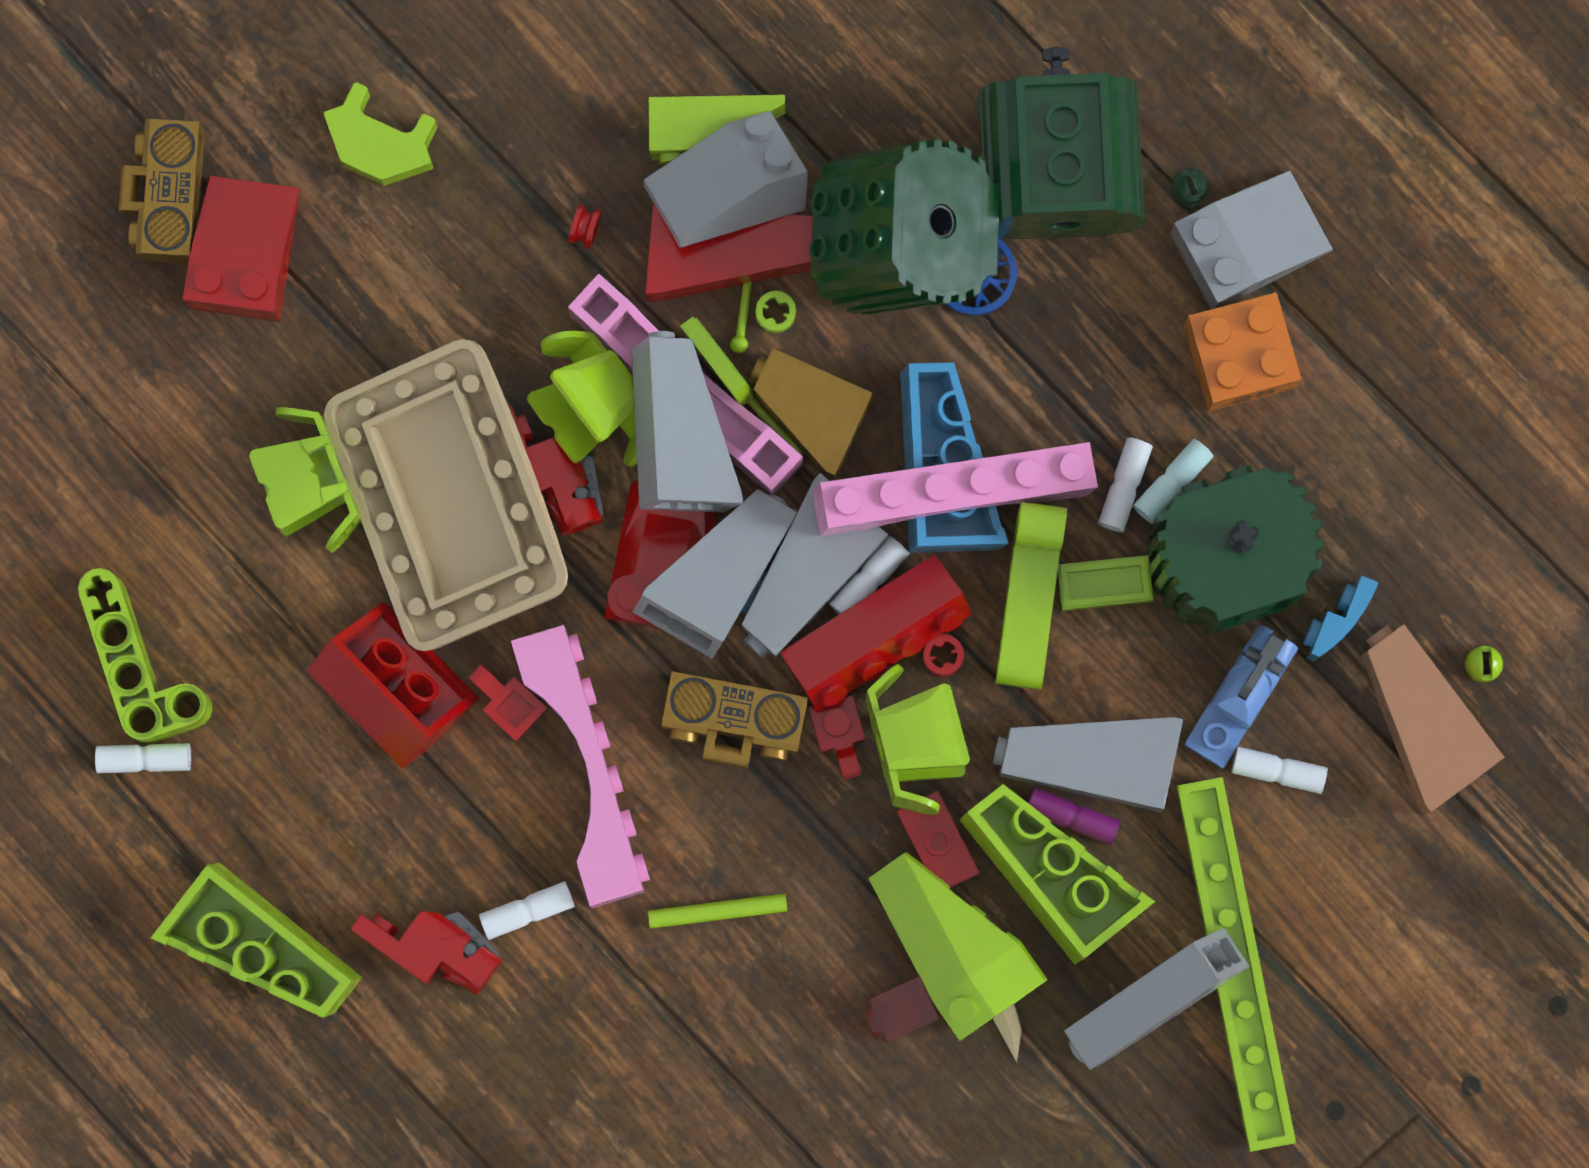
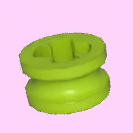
M777 290L767 292L757 302L756 320L760 327L767 332H784L790 328L795 320V303L791 296L785 292ZM775 300L778 306L786 304L789 314H783V318L786 319L784 322L776 324L773 318H764L762 310L768 311L769 306L766 303Z

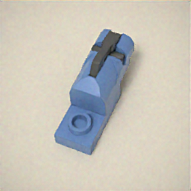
M1260 624L1243 648L1234 665L1227 672L1183 744L1185 748L1221 770L1226 766L1244 734L1251 727L1298 650L1294 643L1288 639L1285 642L1272 634L1273 630Z

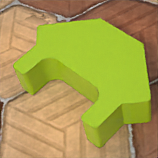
M357 82L353 84L342 106L324 112L328 128L344 168L383 186L433 169V164L427 150L438 128L433 117L422 114L414 130L408 133L392 128L363 114L370 98V93L366 86Z

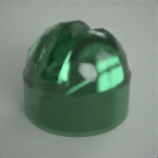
M1186 168L1179 171L1171 184L1173 198L1184 206L1199 204L1205 198L1208 191L1207 178L1201 171L1194 168ZM1191 175L1198 194L1191 195L1184 176Z

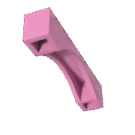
M600 274L568 306L570 317L587 332H594L608 351L612 350L632 373V347L646 339L647 334L658 331L625 296ZM703 373L732 463L767 494L775 495L803 465V456L772 428L740 405Z
M1090 442L820 482L812 491L819 535L821 537L861 531L905 520L960 510L1020 504L1021 502L1045 503L1085 497L1098 488Z
M561 625L511 640L524 686L531 693L545 701L564 720L576 738L586 762L591 788L590 819L585 842L577 859V866L589 906L595 908L644 893L642 882L650 880L643 854L634 856L629 842V838L637 836L630 810L620 811L615 795L624 791L616 765L611 767L606 765L602 750L610 748V743L603 721L594 723L589 706L597 704L590 677L581 679L576 662L584 660L577 633L568 636L565 626Z

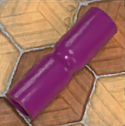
M1034 787L1028 804L1048 818L1052 824L1060 827H1069L1078 834L1109 846L1112 845L1121 820L1088 807L1076 806L1072 801Z

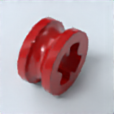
M579 204L571 225L568 243L574 245L578 241L583 242L585 248L591 250L598 232L602 211L595 209L594 212H588L585 209V205Z
M941 634L925 645L922 655L923 663L931 674L938 677H949L955 674L962 665L964 659L963 647L955 637ZM944 644H948L954 648L951 651V655H956V661L954 664L946 662L942 668L937 667L933 664L936 657H930V651L933 647L941 649Z

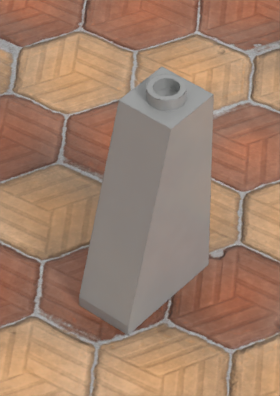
M656 331L647 334L646 339L632 347L639 507L645 510L724 513L743 503L742 491L692 339L675 338V333L671 331Z
M821 473L813 480L742 623V630L747 634L743 642L762 659L769 654L777 660L781 655L780 652L793 643L888 537V534L879 526L861 531L820 537L812 491L820 482L829 481Z
M757 489L645 589L633 613L713 659L797 512L789 508L782 498L774 494H765Z
M1168 717L1010 728L1007 739L998 737L993 764L1001 766L999 777L1161 812L1165 808L1183 719Z
M1222 928L1191 943L1064 1030L1070 1039V1049L1074 1056L1080 1062L1085 1063L1089 1070L1128 1048L1250 966L1226 930Z

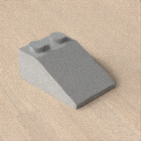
M767 111L726 124L645 178L644 187L681 248L805 210L808 171L771 111Z
M1291 171L1200 209L1175 222L1170 232L1175 245L1210 309L1227 306L1333 250Z

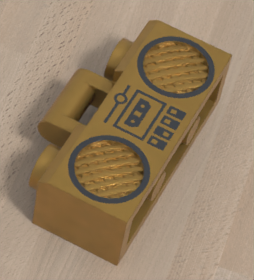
M146 119L144 132H137L135 139L136 159H142L143 166H121L118 212L138 214V221L130 222L129 247L136 248L135 254L142 262L188 264L200 213L205 131L199 121ZM138 179H146L144 202H137Z
M672 671L661 726L663 730L670 731L669 739L696 744L698 736L706 738L702 760L748 768L752 747L761 748L760 756L787 761L788 754L798 755L808 697ZM717 734L744 739L742 749L715 744Z

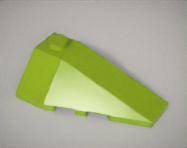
M907 852L868 878L930 998L959 1041L1047 981V978L1019 939L1010 932L1005 933L985 918L986 914L975 905L971 907L950 890V886Z

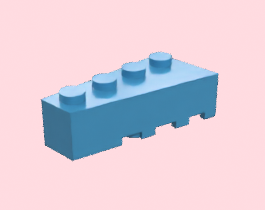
M954 362L908 364L900 372L905 470L983 458L980 446L976 443L971 427L970 413ZM996 506L960 510L907 520L909 553L996 551L1009 544L1005 529L1001 526Z

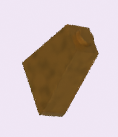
M772 348L768 359L759 357L749 381L756 384L754 387V397L825 478L834 481L870 406L873 393Z

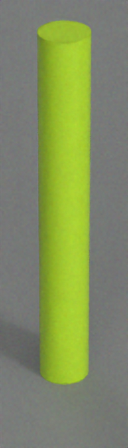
M783 893L648 910L650 929L788 912L786 894Z

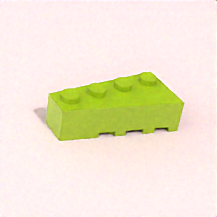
M1004 784L959 819L1074 965L1089 956L1155 902L1145 893L1139 892L1123 880V876L1109 865L1105 866L1092 856L1073 837L1069 838L1052 825L1048 818Z
M221 863L209 864L203 869L151 937V939L183 951L187 953L186 955L196 960L209 963L228 972L229 975L261 987L269 991L270 994L322 1018L334 1014L362 979V976Z

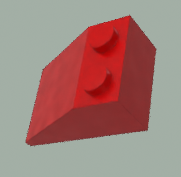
M210 176L189 256L183 301L190 310L280 322L300 188Z

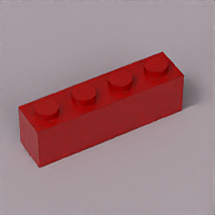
M934 554L787 647L780 654L790 674L818 713L827 706H834L840 703L849 692L863 683L876 680L888 667L904 657L917 654L926 643L940 634L956 629L972 613L962 591Z

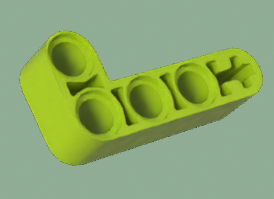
M1028 502L1020 503L1015 527L995 684L1037 690L1042 689L1059 556L1066 527L1067 508Z
M102 568L92 569L85 573L80 579L78 586L79 597L125 733L139 742L148 744L204 725L211 717L213 710L212 702L205 692L197 686L188 683L159 690L126 587L122 580L109 570ZM102 581L113 588L106 592L109 606L116 610L114 612H107L103 601L93 596L94 593L99 591L98 583ZM116 623L125 624L128 633L125 641L118 646L108 645L106 633L110 626ZM128 667H139L142 678L138 686L133 689H123L120 684L121 673ZM186 695H197L200 701L199 711L191 718H182L178 713L179 701ZM145 709L153 710L156 716L155 726L147 733H138L134 726L136 715Z

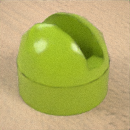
M1478 646L1466 656L1464 663L1465 671L1475 682H1491L1502 672V656L1491 646ZM1482 652L1489 653L1490 674L1483 675Z

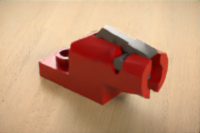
M508 406L542 496L547 498L545 501L547 510L557 523L561 535L575 534L600 524L603 521L604 512L593 458L586 455L579 463L572 462L555 438L527 447L526 442L534 440L525 414L516 417L512 406Z
M421 911L400 940L394 937L398 928L377 913L372 919L361 914L350 928L425 984L429 985L440 970L444 973L441 978L456 983L475 995L480 993L503 960L500 958L501 955L495 947L459 912L444 917L440 913Z

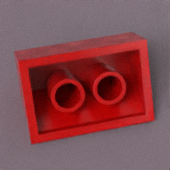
M385 602L379 604L333 637L307 670L311 677L402 769L426 752L479 700L477 695L432 650L421 651L408 644L396 613Z

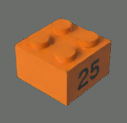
M1277 292L1189 315L1183 325L1208 412L1295 389L1302 380Z

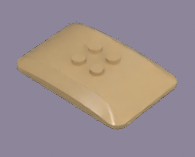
M466 339L453 341L343 391L329 400L324 412L325 425L361 517V522L402 632L409 645L421 651L435 650L549 601L563 592L567 586L568 572L550 515L506 399L488 357L479 344Z

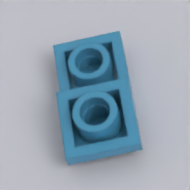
M1361 576L1356 580L1354 586L1346 584L1337 605V609L1344 611L1343 615L1339 616L1327 611L1322 616L1321 621L1316 619L1311 621L1303 641L1304 645L1310 647L1306 659L1316 661L1344 638L1365 611L1379 582Z

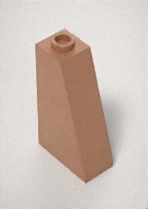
M1403 624L1393 632L1390 626L1386 625L1366 640L1371 649L1361 655L1417 805L1421 812L1426 815L1434 811L1505 757L1407 627Z

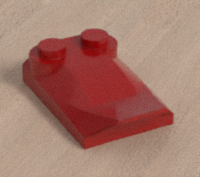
M638 480L632 483L629 489L611 585L608 591L605 620L662 630L633 613V610L645 589L716 527L718 512L640 509Z

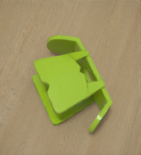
M563 331L544 338L540 343L541 351L544 355L570 358L573 364L554 370L550 375L554 384L528 394V403L542 423L553 428L556 442L574 463H579L599 442H603L620 425L630 439L623 463L629 467H634L637 464L633 376L615 352L606 350L594 332Z
M278 407L276 408L275 416L289 421L317 425L321 436L252 450L249 457L258 482L264 485L267 493L265 500L275 526L281 530L284 536H291L346 503L350 513L332 534L325 547L329 552L333 553L361 523V517L345 479L325 421L319 412Z
M896 664L867 690L865 699L885 782L887 783L892 806L921 814L937 815L940 810V805L937 802L920 795L902 791L899 782L960 778L964 776L966 772L965 766L969 763L970 757L950 685L944 683L880 710L877 699L904 671L899 664Z

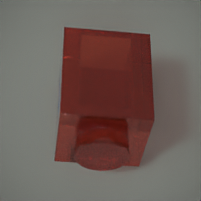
M920 977L869 999L868 1002L871 1010L864 1012L874 1037L877 1038L884 1035L887 1043L939 1019Z

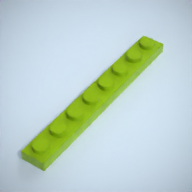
M1223 777L1178 785L1176 790L1205 936L1224 928L1250 966L1216 989L1248 1152L1294 1144L1296 1140Z

